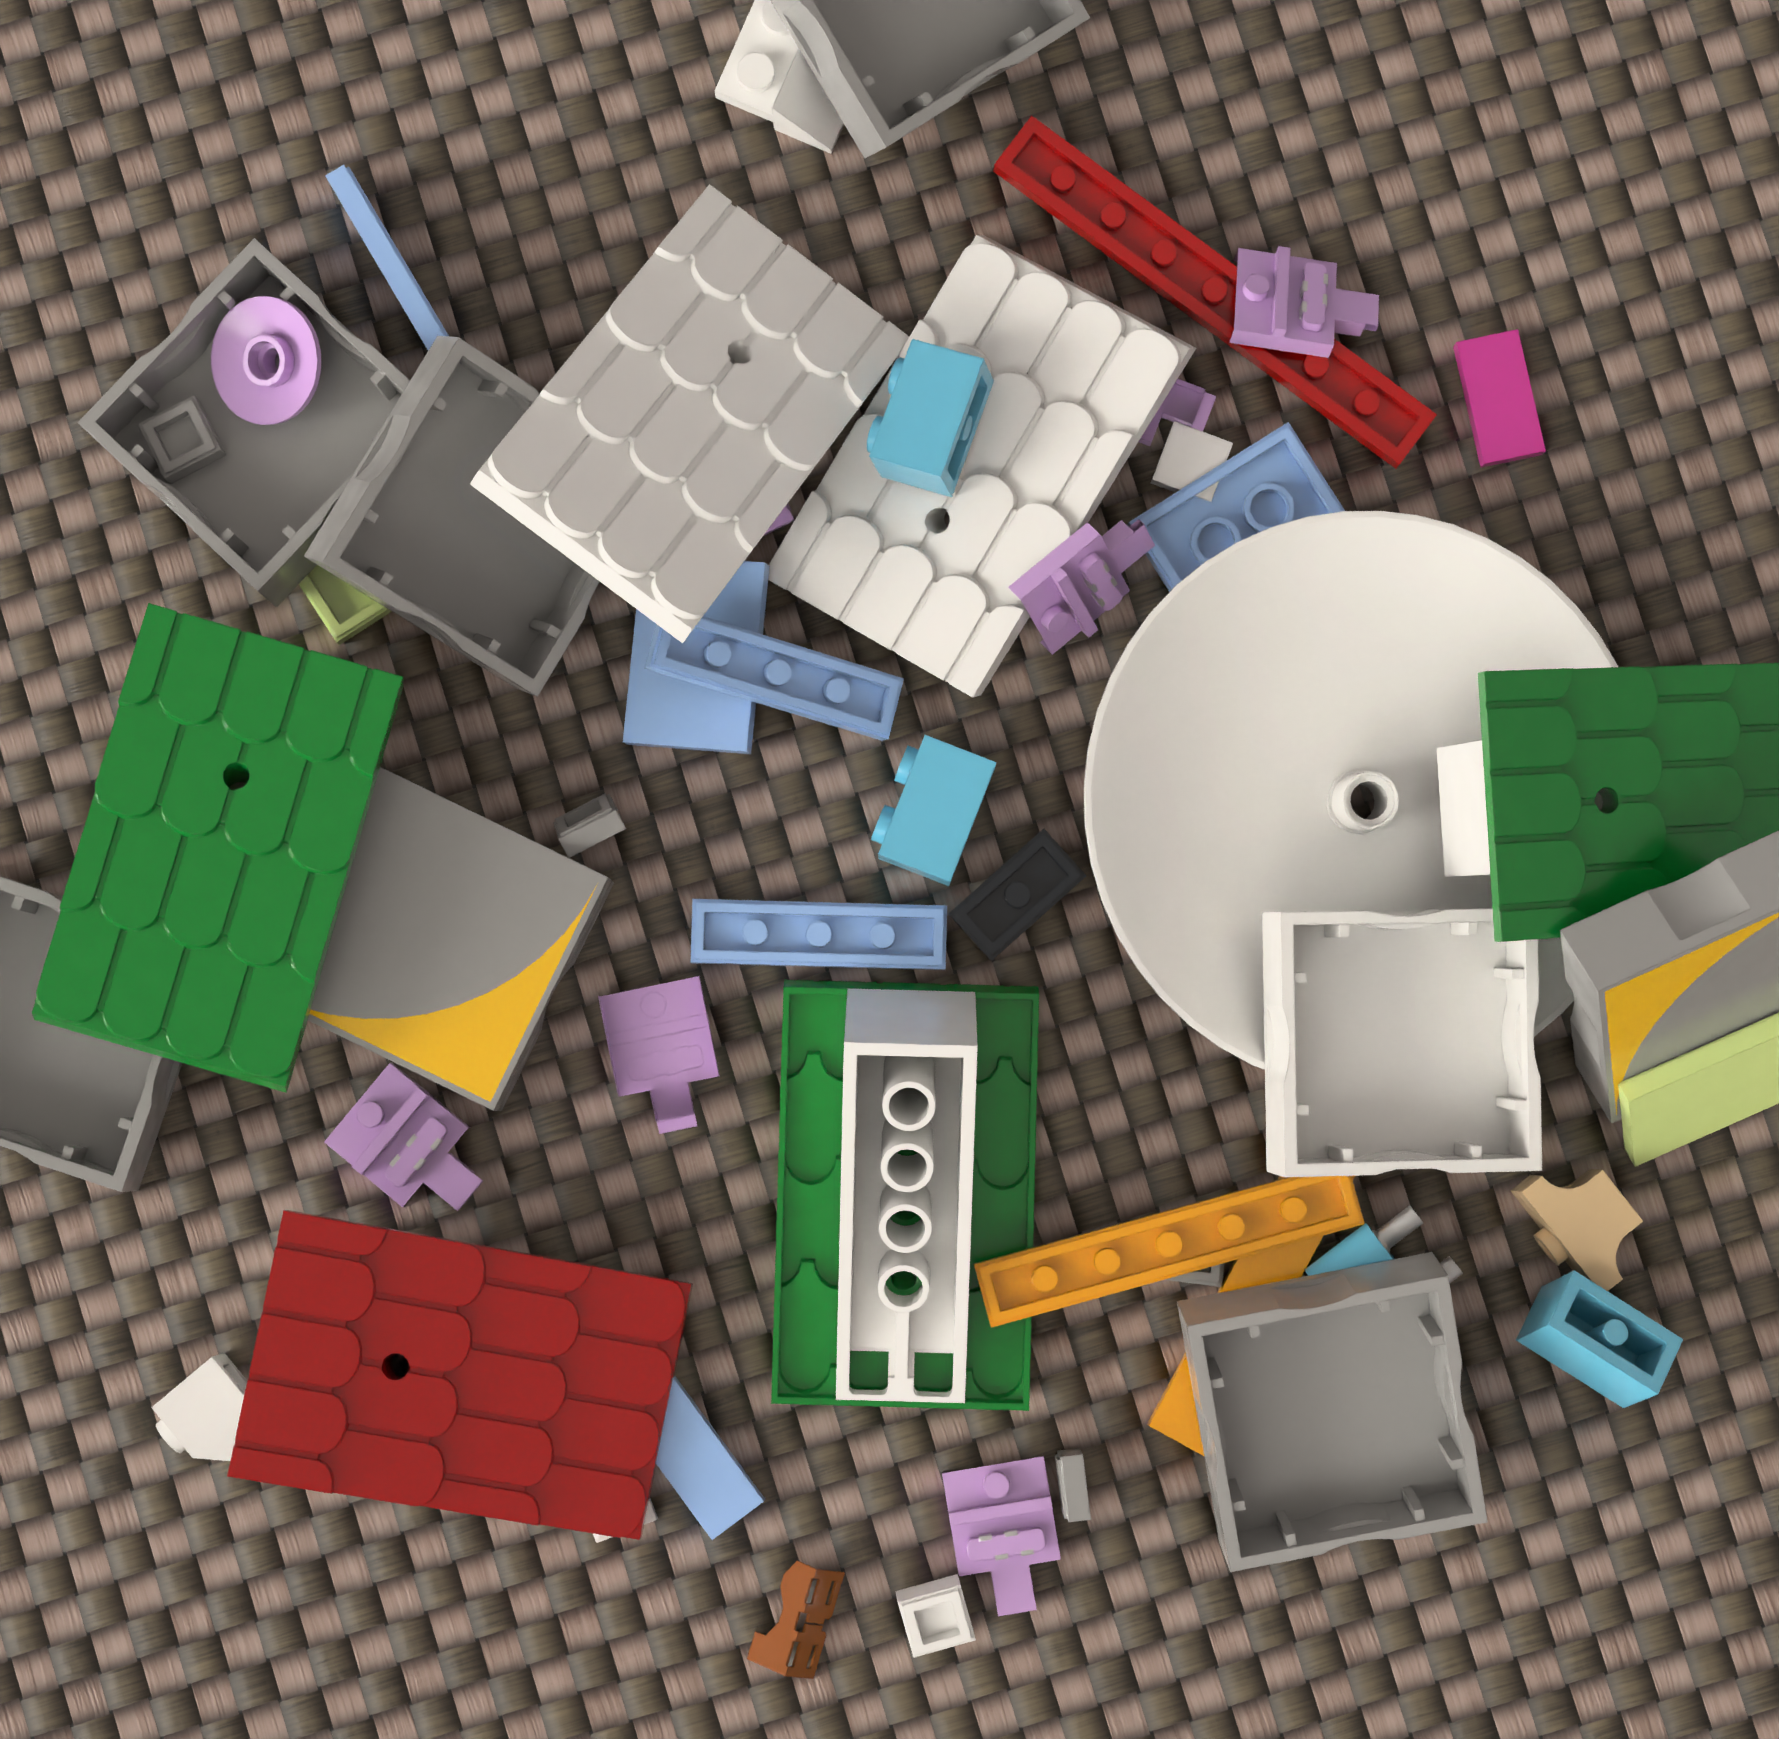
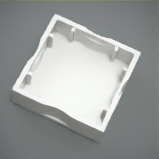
M1492 908L1262 912L1267 1172L1282 1177L1378 1175L1396 1169H1437L1449 1173L1542 1171L1541 1077L1537 1068L1534 1051V1022L1539 1003L1538 939L1495 942Z

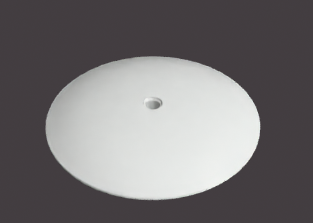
M1342 511L1308 516L1273 526L1233 544L1204 562L1179 582L1149 613L1123 651L1108 680L1096 712L1087 750L1084 780L1085 831L1090 863L1101 901L1117 937L1138 971L1158 996L1189 1026L1223 1050L1253 1066L1265 1070L1262 912L1492 908L1490 875L1445 877L1437 748L1482 740L1478 688L1479 672L1618 667L1617 663L1598 632L1576 604L1548 577L1520 556L1499 544L1454 524L1419 515L1396 512ZM1359 784L1368 787L1375 800L1374 809L1366 819L1359 817L1353 811L1350 802L1351 794ZM1561 938L1538 939L1539 1003L1534 1022V1037L1561 1015L1574 1001L1573 991L1565 979Z

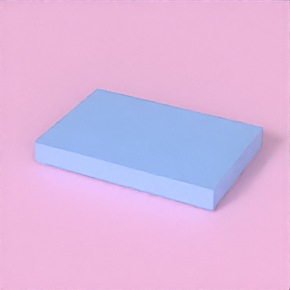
M1289 422L1134 518L1127 526H1131L1138 519L1144 523L1155 544L1145 554L1170 592L1179 582L1204 562L1243 539L1270 527L1304 517L1345 510ZM1218 482L1211 502L1196 497L1197 494Z
M744 561L704 616L763 634L770 566L765 562ZM636 609L623 743L636 746L751 754L756 702L644 669L656 623Z

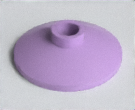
M258 296L240 302L225 315L217 328L211 350L212 375L219 395L232 412L254 424H280L294 418L304 410L311 401L319 383L321 349L311 322L298 307L281 298ZM277 353L279 354L280 359L278 369L275 365V357Z

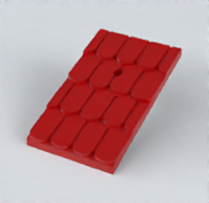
M283 1210L277 1246L274 1252L263 1312L260 1318L249 1370L250 1374L246 1384L227 1477L330 1494L337 1493L409 1506H423L537 1526L545 1525L617 1538L625 1537L637 1540L642 1538L644 1520L655 1475L656 1461L693 1283ZM399 1354L403 1355L409 1363L407 1374L399 1366Z

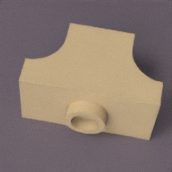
M1589 1169L1574 1182L1563 1187L1552 1185L1543 1176L1529 1175L1510 1190L1541 1229L1533 1236L1541 1249L1556 1265L1559 1266L1562 1262L1566 1261L1573 1271L1575 1270L1606 1291H1609L1623 1280L1616 1264L1617 1249L1622 1239L1641 1224L1643 1220L1603 1170Z

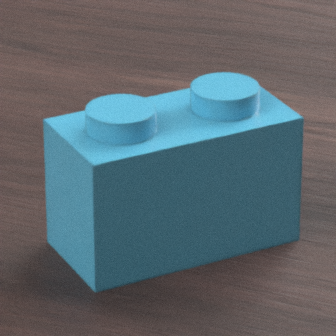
M915 339L911 340L905 358L899 357L892 367L888 382V392L891 397L884 416L878 415L874 419L868 433L867 452L870 453L869 457L882 478L948 497L953 496L994 383L984 358Z
M924 735L919 749L908 745L894 781L905 785L896 809L884 805L871 838L872 841L882 844L878 853V859L949 886L997 762Z
M1574 1270L1541 1287L1516 1341L1617 1405L1626 1408L1659 1394L1683 1339Z

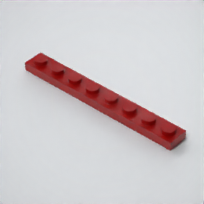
M1032 115L994 164V173L1395 469H1397L1437 416L1435 412L1336 339H1334V346L1329 358L1229 343L1234 331L1237 266Z

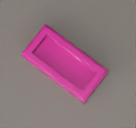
M1518 329L1456 342L1453 349L1480 468L1542 455L1546 449Z

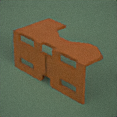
M796 1561L784 1573L781 1581L783 1609L779 1622L766 1635L755 1631L747 1659L783 1676L814 1679L826 1638V1632L822 1631L823 1626L817 1624H824L825 1619L832 1617L845 1573L818 1569ZM813 1578L817 1579L811 1602L806 1603ZM832 1581H834L828 1604H825ZM801 1612L807 1613L805 1619L807 1623H804L802 1632L796 1631ZM794 1642H799L792 1666H788ZM813 1645H816L809 1668H807Z

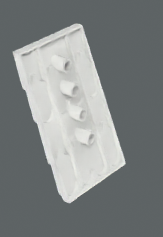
M710 184L661 242L653 255L616 298L595 327L543 388L536 400L494 449L491 456L478 470L470 485L681 643L686 640L898 357L909 338L907 334L890 321L885 322L881 314L839 282L838 284L834 283L831 276L789 244L787 246L784 245L780 237L738 205L737 207L733 206L730 199Z
M976 235L971 245L964 249L924 319L918 321L897 359L899 357L905 358L911 340L915 339L984 358L992 375L994 383L953 496L948 497L882 478L869 457L867 438L870 427L878 415L884 416L891 397L888 392L891 367L865 414L856 421L818 488L810 493L769 564L768 580L790 591L800 599L842 621L847 626L887 649L893 650L896 654L941 680H945L971 697L981 696L1030 617L1022 601L1008 587L1089 522L1196 350L1194 346L984 235ZM946 511L950 516V523L948 527L946 526L944 521Z

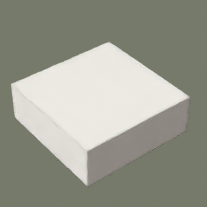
M1174 421L1151 484L1176 493L1227 461L1233 443ZM1218 482L1197 494L1196 497L1211 502Z
M958 1574L895 1591L913 1658L976 1640Z

